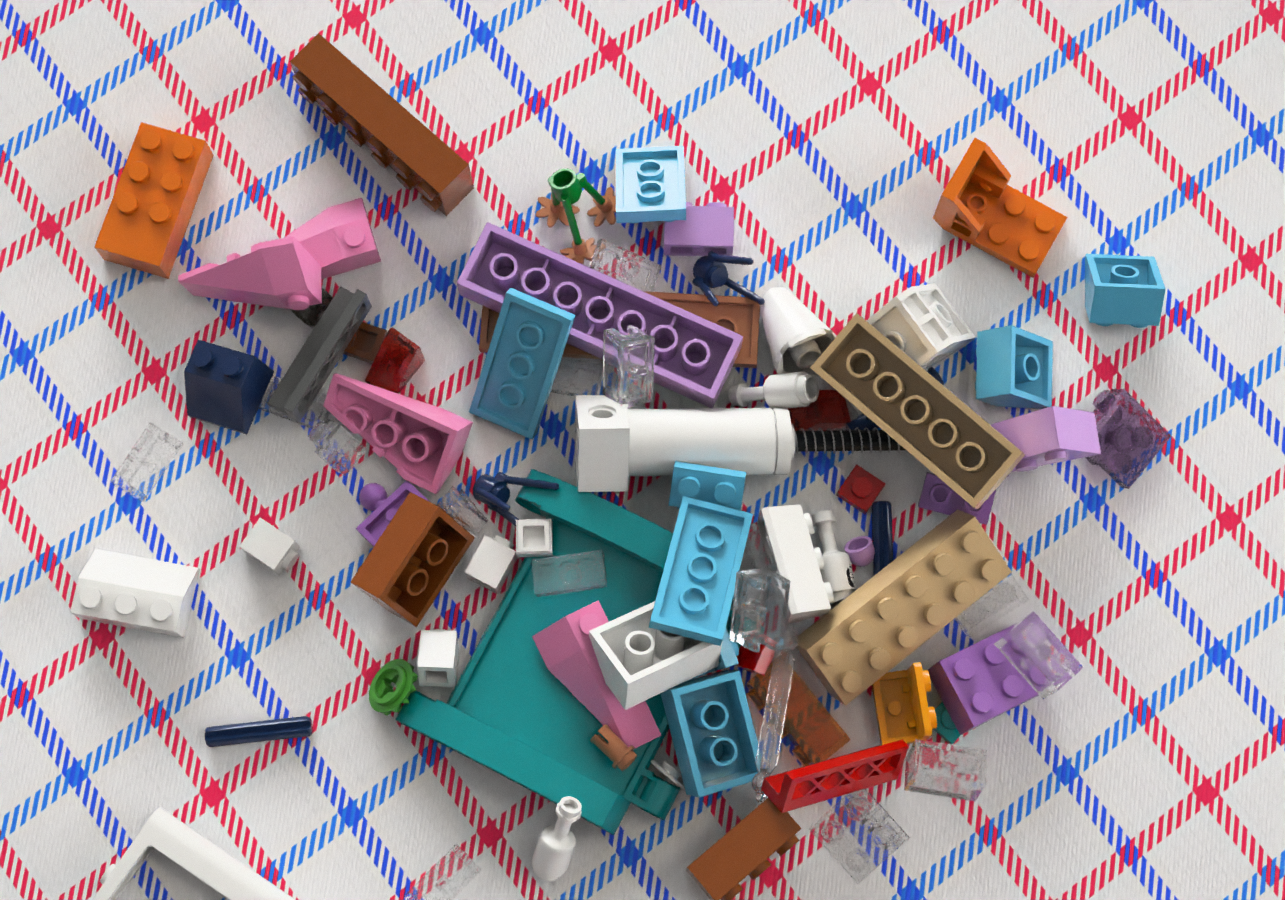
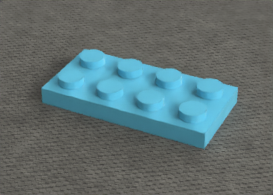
M510 288L504 297L469 413L529 439H533L537 434L576 315Z
M683 496L649 628L721 646L753 517L752 513Z

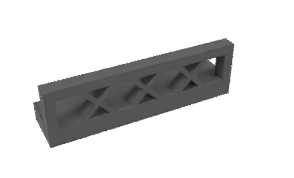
M340 286L267 402L269 407L300 423L370 311L372 305L366 293L359 289L352 293Z

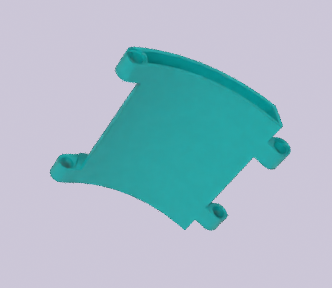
M531 469L527 479L557 483L559 488L552 490L522 486L515 502L546 519H552L553 556L524 558L446 703L438 699L435 701L416 690L410 693L408 697L409 703L403 704L395 720L555 804H558L563 797L576 798L582 805L580 817L612 835L615 834L630 803L659 819L665 820L681 788L661 779L654 772L648 770L651 765L650 761L654 759L669 730L661 694L646 700L661 736L634 749L638 756L624 771H621L618 767L614 769L612 767L613 762L595 744L590 742L595 734H599L608 743L598 732L603 726L550 673L532 636L563 617L598 600L609 622L654 602L673 533L590 492H578V488L572 484ZM740 572L726 624L728 634L735 638L739 649L747 631L760 634L763 629L754 620L731 610L746 581Z

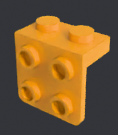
M921 662L913 663L907 670L887 672L871 685L881 745L901 739L907 744L926 741L932 736V729L937 728V718L934 706L928 707L926 695L927 692H931V681L928 670L922 671Z

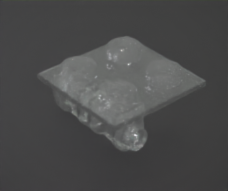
M867 789L855 791L844 796L809 828L811 833L857 884L910 838Z

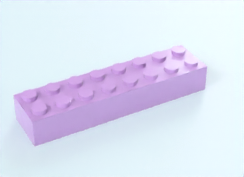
M489 222L486 223L457 281V287L461 296L500 313L506 292L513 288L576 315L567 344L709 408L714 407L742 348L743 336Z

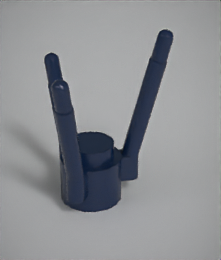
M710 251L708 256L699 258L694 264L693 275L695 278L692 283L701 289L713 306H718L719 301L710 288L723 285L760 305H763L765 302L762 297L729 279L727 268L723 264L752 265L754 262L752 258L719 255Z
M498 472L495 478L488 474L480 476L474 484L473 496L476 500L488 505L489 509L499 513L516 526V520L519 519L508 511L510 506L507 502L510 497V490L507 488V484L557 490L559 484L512 477Z

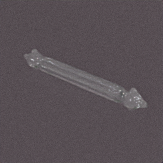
M788 623L785 630L777 637L779 651L773 659L755 760L758 773L754 775L751 782L758 802H762L766 796L761 790L765 777L771 776L778 762L795 664L792 651L798 646V637L794 632L792 623Z

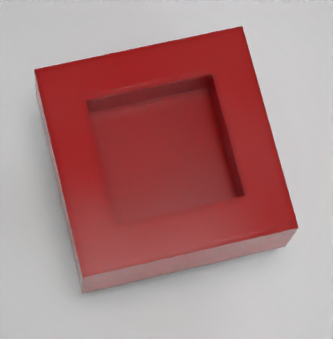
M856 464L836 496L863 514H866L886 483Z
M747 631L739 649V655L736 656L739 662L736 666L764 676L773 660L779 643L767 636Z

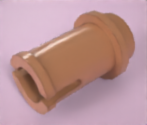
M605 724L598 732L608 743L599 734H595L590 742L595 744L613 762L612 767L614 769L618 767L621 771H624L638 756L634 752L635 747L633 745L628 747Z

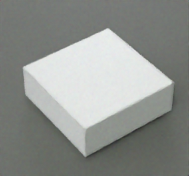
M552 519L516 520L517 558L553 556Z

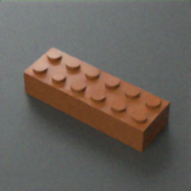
M318 33L290 61L295 73L292 77L300 86L298 92L310 104L316 101L323 107L322 113L331 123L336 126L341 123L348 129L346 133L356 145L362 147L365 144L372 151L371 156L381 167L386 169L390 166L397 173L395 176L397 180L408 190L416 189L422 195L420 197L421 201L431 211L436 212L439 210L447 216L474 189L469 164L322 35Z

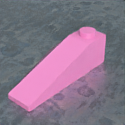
M362 198L331 206L284 237L293 236L321 265V279L381 262Z
M293 236L260 242L251 246V253L240 257L239 254L233 253L227 256V262L224 264L208 263L178 275V282L194 296L293 310H305L310 305L322 303L321 265Z
M337 373L333 374L323 405L352 433H358L374 447L372 449L373 452L379 457L384 456L398 469L396 472L404 480L434 494L440 491L462 455L473 424L472 421L443 408Z
M598 600L563 617L533 635L532 638L550 673L588 709L602 726L607 724L628 747L633 745L636 749L660 737L661 733L646 701L625 710L605 683L589 638L590 630L609 622Z

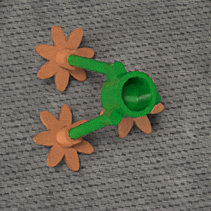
M570 168L559 169L548 178V183L551 187V200L545 197H538V202L544 208L538 210L535 215L538 218L548 217L547 225L549 228L556 224L558 218L564 225L570 226L573 236V248L560 250L562 255L581 264L584 263V258L589 261H596L597 255L595 253L603 250L604 246L602 244L594 245V238H590L587 241L581 239L574 214L580 212V209L571 204L576 203L580 199L582 188H584L596 204L595 207L587 212V215L590 217L596 216L594 225L598 227L605 220L609 224L614 225L616 222L614 212L616 213V195L614 196V190L612 187H608L605 196H601L587 181L584 173L576 175L575 171Z

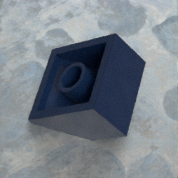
M198 340L184 370L187 415L191 418L247 435L274 371L253 355Z

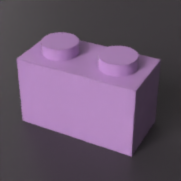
M686 202V220L665 222L664 255L708 256V253L713 251L719 255L732 256L734 207H727L726 204L720 202L708 203L706 206H693L692 203Z

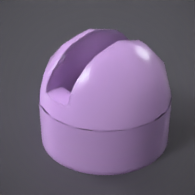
M868 536L853 538L844 547L851 563L858 567H865L874 559L875 548L871 538Z

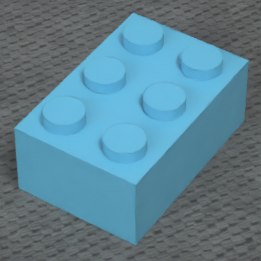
M723 670L698 677L660 693L686 795L700 798L767 777L739 670Z

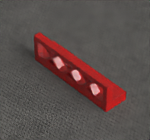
M901 739L765 777L761 790L781 813H785L893 781L899 777L909 746Z

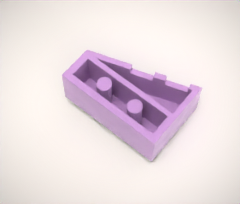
M1051 406L991 424L993 428L1026 454L1011 472L1031 471L1039 466L1101 454L1094 412Z

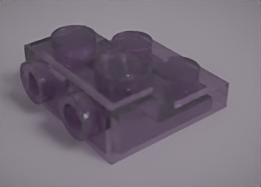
M1125 389L1104 390L1093 401V405L1096 407L1093 412L1095 413L1101 454L1085 458L1092 465H1099L1122 488L1129 489L1171 435Z

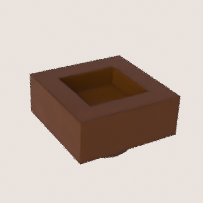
M362 322L343 354L376 365L388 336L387 330Z

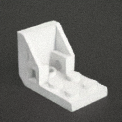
M935 283L911 286L895 296L866 320L924 370L929 369L962 349L975 339V336ZM851 403V405H852V406L854 407V409L857 411V413L859 414V416H860L861 414H863L859 409H857V408Z

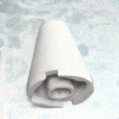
M782 287L769 289L762 296L765 302L763 305H760V314L776 373L804 371L815 377L819 376L810 367L836 338V334L788 289Z

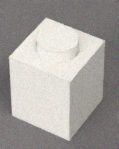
M261 517L239 546L245 553L279 576L284 569L289 571L294 566L299 557L297 551L300 548L295 540Z
M484 535L464 571L467 579L498 594L518 559L516 551L513 550L514 544L498 535H495L494 539Z
M445 629L421 630L417 661L419 686L455 687L459 655L457 631H447Z

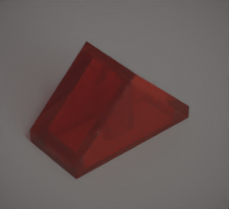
M393 327L390 328L366 376L365 382L399 394L425 361L421 348Z
M819 390V395L815 402H811L806 407L788 408L791 424H793L795 431H799L801 428L804 431H808L810 428L814 431H818L819 428L822 430H827L828 428L835 429L846 426V423L851 422L845 397L836 390Z

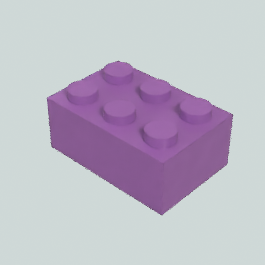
M1030 617L937 662L928 669L930 679L960 735L1051 690L1065 681Z

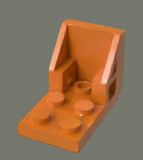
M974 138L943 191L933 219L942 229L1034 278L1068 217L1007 185L1011 178L1009 171L986 143Z

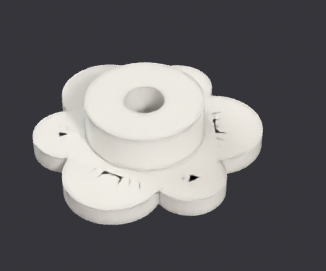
M653 759L650 761L681 789L684 788V785L677 780L681 773L666 760L661 765Z

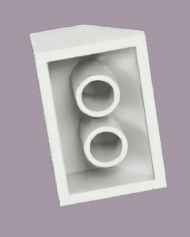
M801 504L762 508L757 524L786 625L828 614L831 609L830 603H834V595L829 581L823 583L820 569L824 568V561L820 548H813L810 534H814V526L810 514H803Z
M95 549L78 577L70 613L84 620L184 638L200 569Z
M655 601L589 631V638L605 683L625 710L717 667L721 646L649 628Z

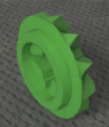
M395 659L386 663L377 672L369 690V702L375 711L388 716L392 711L399 713L402 704L409 703L408 697L410 693L416 691L413 683L418 678L414 672V666L403 659ZM392 682L395 683V685H396V687H397V688L395 689V691L392 689V688H393V686L391 685Z

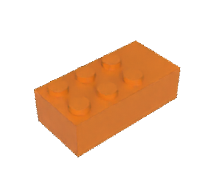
M141 122L94 246L104 260L169 279L214 156L205 140Z

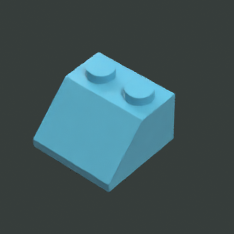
M1086 254L1085 309L1089 323H1095L1100 326L1129 324L1137 328H1144L1148 325L1159 326L1165 286L1155 257Z
M1013 325L977 332L976 399L997 407L1034 409L1051 407L1053 341Z

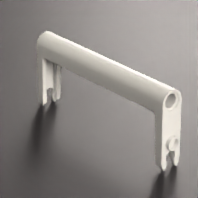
M163 808L157 809L151 815L117 865L112 864L107 868L100 879V883L103 885L92 899L117 900L153 850L156 849L229 900H295Z

